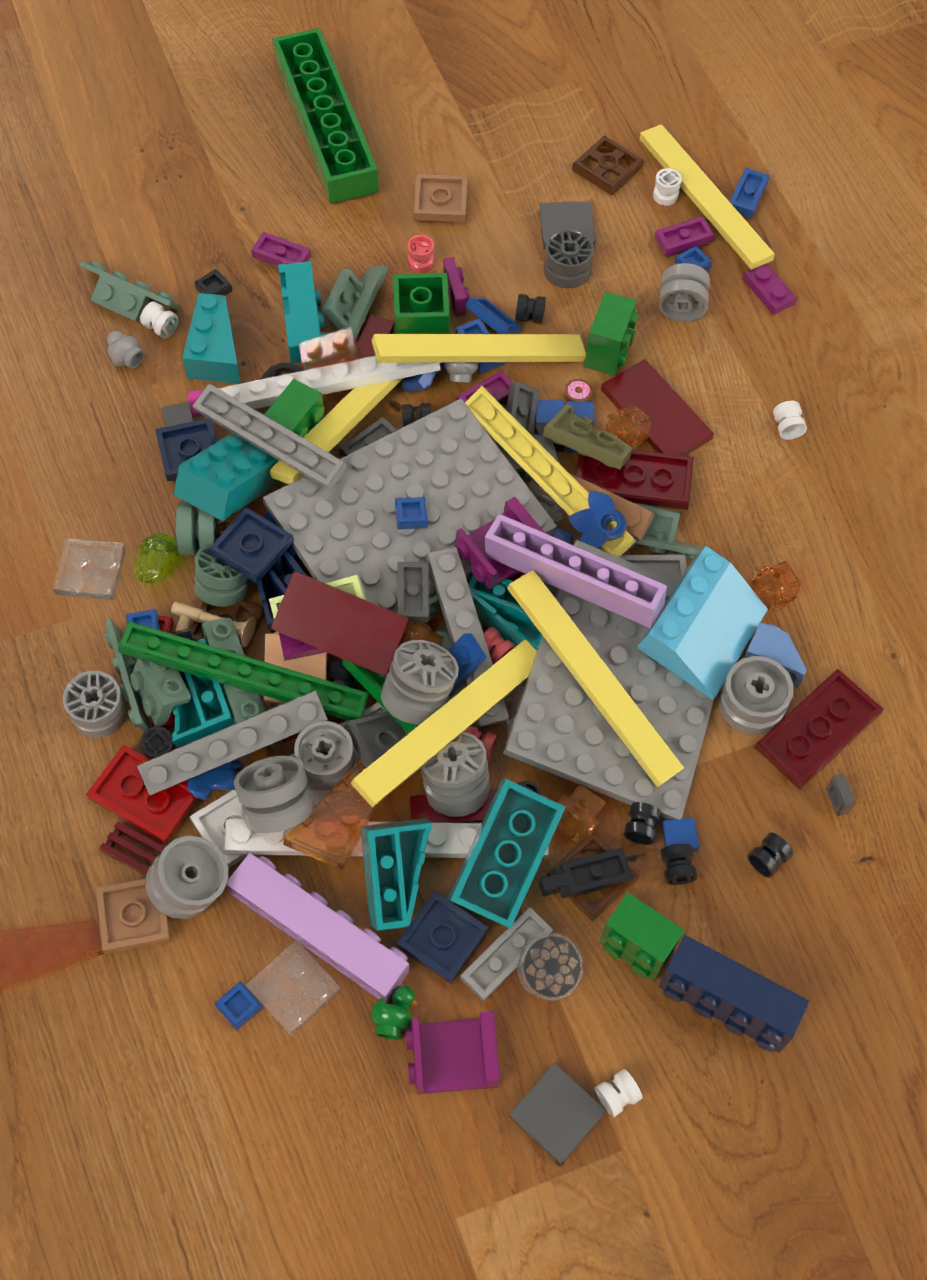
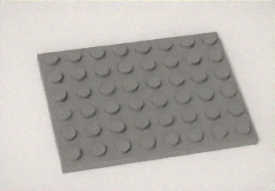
M462 399L341 458L340 460L346 464L347 468L331 490L305 476L263 497V504L278 526L293 535L294 541L291 545L314 579L323 583H329L359 575L365 599L396 613L398 562H427V553L454 547L457 530L462 528L468 535L497 518L498 514H503L505 502L509 499L516 497L546 534L551 535L555 533L557 528L545 509ZM425 497L428 520L427 528L398 530L395 499ZM460 558L466 580L473 576L472 567L466 559L462 560ZM428 566L429 598L437 595Z
M575 540L573 546L666 585L665 602L678 584L677 581L579 540ZM558 588L555 595L556 600L670 748L684 769L657 788L543 635L503 754L631 805L634 802L651 804L661 810V818L682 819L714 699L711 700L636 648L649 629L648 627Z

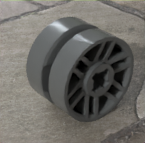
M562 229L556 231L548 238L545 249L544 274L552 284L561 288H576L587 282L591 275L594 244L591 238L584 232L576 229Z

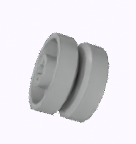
M761 656L743 658L731 667L721 689L719 708L722 716L732 728L744 734L760 735L767 733L782 720L793 698L794 684L789 672L780 663Z
M291 756L268 757L246 766L236 775L234 786L239 802L242 804L241 809L249 829L259 833L281 832L304 822L312 814L315 805L310 788L307 785L308 780L301 760Z
M188 835L173 840L155 858L146 874L145 888L150 901L161 913L171 918L188 919L200 915L223 893L228 882L229 867L224 854L214 843L203 837Z

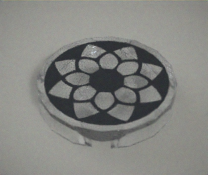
M542 933L532 937L522 947L519 954L517 973L521 984L529 994L542 1000H560L569 996L578 987L583 976V959L579 948L571 939L559 933Z

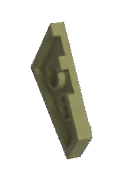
M568 403L545 426L544 437L553 440L558 445H565L574 449L583 456H590L599 460L608 467L620 470L630 458L633 450L631 446L609 431H599L593 427V420L587 416L581 419L574 414L575 408Z

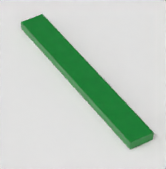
M128 621L118 645L119 653L283 702H288L316 690L325 714L347 721L362 718L369 693L130 621Z

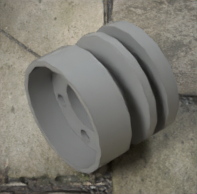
M411 640L401 644L395 651L390 671L382 687L381 699L384 707L391 715L401 721L420 725L448 702L449 694L453 690L454 683L458 677L459 667L456 659L448 650L429 641Z
M463 732L421 767L425 795L431 807L438 813L449 817L465 816L476 812L484 806L490 796L491 784L487 752L483 743L472 734Z

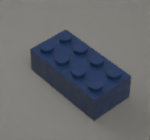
M685 934L658 986L664 990V995L671 1000L687 1002L694 1006V1011L708 1019L714 1017L725 1023L724 1027L737 1035L746 1034L756 1040L755 1044L768 1052H774L775 1050L780 1053L790 1042L810 1002Z

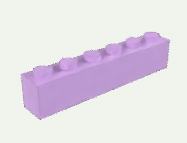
M498 514L485 536L486 557L525 574L534 570L543 582L650 629L664 606L667 591L666 585L504 515Z
M249 853L228 879L226 887L229 894L376 998L385 999L386 1003H388L393 991L401 985L410 972L409 963L406 962L407 956L395 947H391L389 950L380 944L381 939L371 930L365 928L362 931L353 925L354 920L342 910L334 912L326 906L328 902L318 893L312 891L309 894L301 889L302 884L292 875L286 873L283 876L274 870L276 866L266 857L261 855L257 858Z

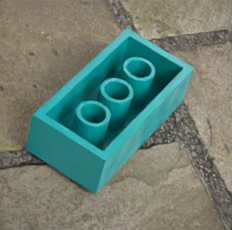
M232 433L179 465L174 495L224 521L281 482L273 479L270 474V469L279 460Z
M508 779L501 780L447 899L511 929L566 807Z

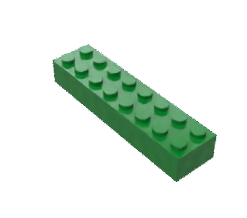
M317 28L272 38L276 66L329 204L379 192L378 169L321 29Z

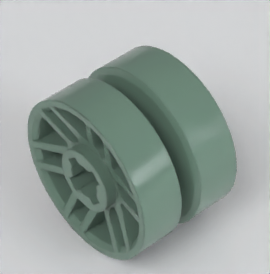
M179 502L176 513L178 551L180 555H196L199 547L201 549L207 544L214 543L221 536V521L201 509L198 512V508L188 502Z
M213 543L203 546L195 556L194 591L196 595L205 603L214 606L224 607L239 603L248 593L249 579L211 556L208 549Z

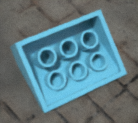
M705 546L693 559L665 602L652 628L647 630L636 648L713 700L768 608L729 561Z

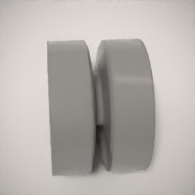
M689 263L676 264L667 268L661 277L658 304L660 312L671 320L682 322L694 321L704 316L708 309L710 276L707 271L700 266Z
M95 670L83 672L75 676L64 690L63 704L74 727L81 734L92 738L105 737L117 731L124 723L127 715L126 701L117 681L108 673Z
M321 721L313 723L301 731L296 739L294 751L295 757L303 763L308 780L307 784L319 790H332L345 784L355 768L353 742L347 730L337 723Z

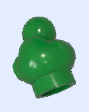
M406 985L398 986L393 991L392 1000L394 1004H387L385 999L382 998L375 1002L371 1010V1020L376 1025L375 1036L389 1040H401L402 1032L411 1026L413 1015L408 1008L414 1007L418 1003L415 1001L413 989Z

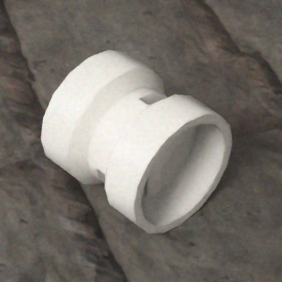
M665 168L657 173L653 199L658 204L670 206L678 200L682 180L678 171Z
M150 302L146 305L140 315V323L148 329H154L155 333L163 339L170 337L175 332L179 322L176 314L171 311H165L164 307L157 302Z
M786 401L774 408L773 415L775 421L779 423L778 431L782 439H795L807 431L805 419L801 417L802 410L799 402Z
M626 1069L617 1072L614 1075V1079L609 1083L603 1081L594 1088L601 1104L613 1118L622 1113L624 1106L627 1104L634 1105L643 1098L637 1083Z

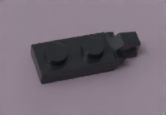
M618 848L561 863L560 867L553 869L554 875L540 879L539 887L543 897L560 893L561 898H571L631 882L633 876L623 848Z

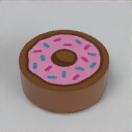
M583 379L569 381L565 386V400L591 401L592 386Z

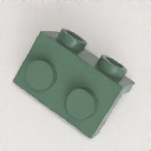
M137 659L133 673L130 676L131 685L135 691L139 692L143 700L144 711L146 715L151 717L154 725L167 724L173 707L190 702L191 695L178 670Z

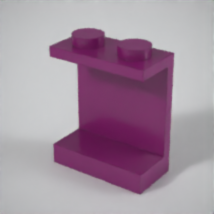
M516 497L505 502L502 515L545 533ZM495 519L468 535L460 528L456 532L454 547H457L459 557L462 560L466 559L471 565L476 579L479 582H484L489 589L520 572L485 556V536Z
M494 1011L480 1012L479 1019L419 1024V1017L412 1018V1029H406L407 1050H414L415 1063H408L409 1085L416 1084L417 1094L499 1088L500 1074Z

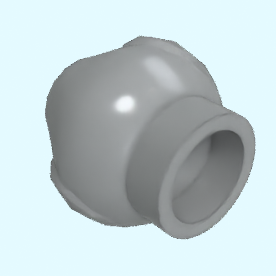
M112 331L108 334L107 343L109 346L107 352L112 363L117 367L128 366L131 369L137 368L145 356L144 351L140 349L137 339L127 336L120 331Z
M444 362L445 369L450 373V381L472 382V374L478 369V362Z

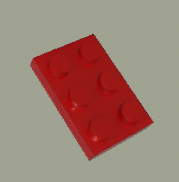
M123 744L86 793V796L89 800L167 845L199 798L193 796L188 791L187 780L149 795L137 765L150 759Z

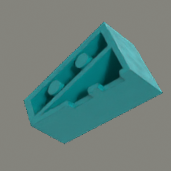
M311 261L279 264L290 362L296 364L323 361L322 349H327L326 333H320V328L324 327L323 311H317V306H322L320 290L314 289Z
M198 293L182 357L187 379L241 384L226 296Z
M473 574L468 586L479 621L488 628L494 627L497 629L504 640H510L516 646L526 639L537 651L542 634L507 589L509 584L514 581L506 579L492 589H489L484 582H479Z
M204 638L197 641L203 644H207ZM179 671L191 695V699L188 703L173 707L175 732H172V742L178 748L235 724L221 683Z
M425 818L360 826L369 923L377 931L410 926L419 887L420 870L426 855L424 853L433 824Z

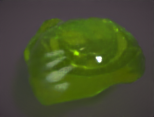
M154 533L144 538L138 548L137 560L133 568L135 577L140 582L149 584L157 582L160 578L167 577L182 560V555L178 551L177 540L164 533Z

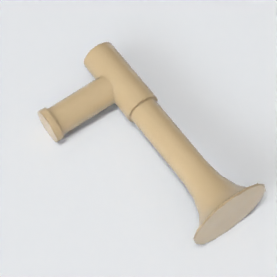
M175 601L171 608L172 614L180 616L175 631L189 628L191 620L203 623L224 619ZM251 617L246 622L233 621L242 647H246L254 635L256 626L254 617Z

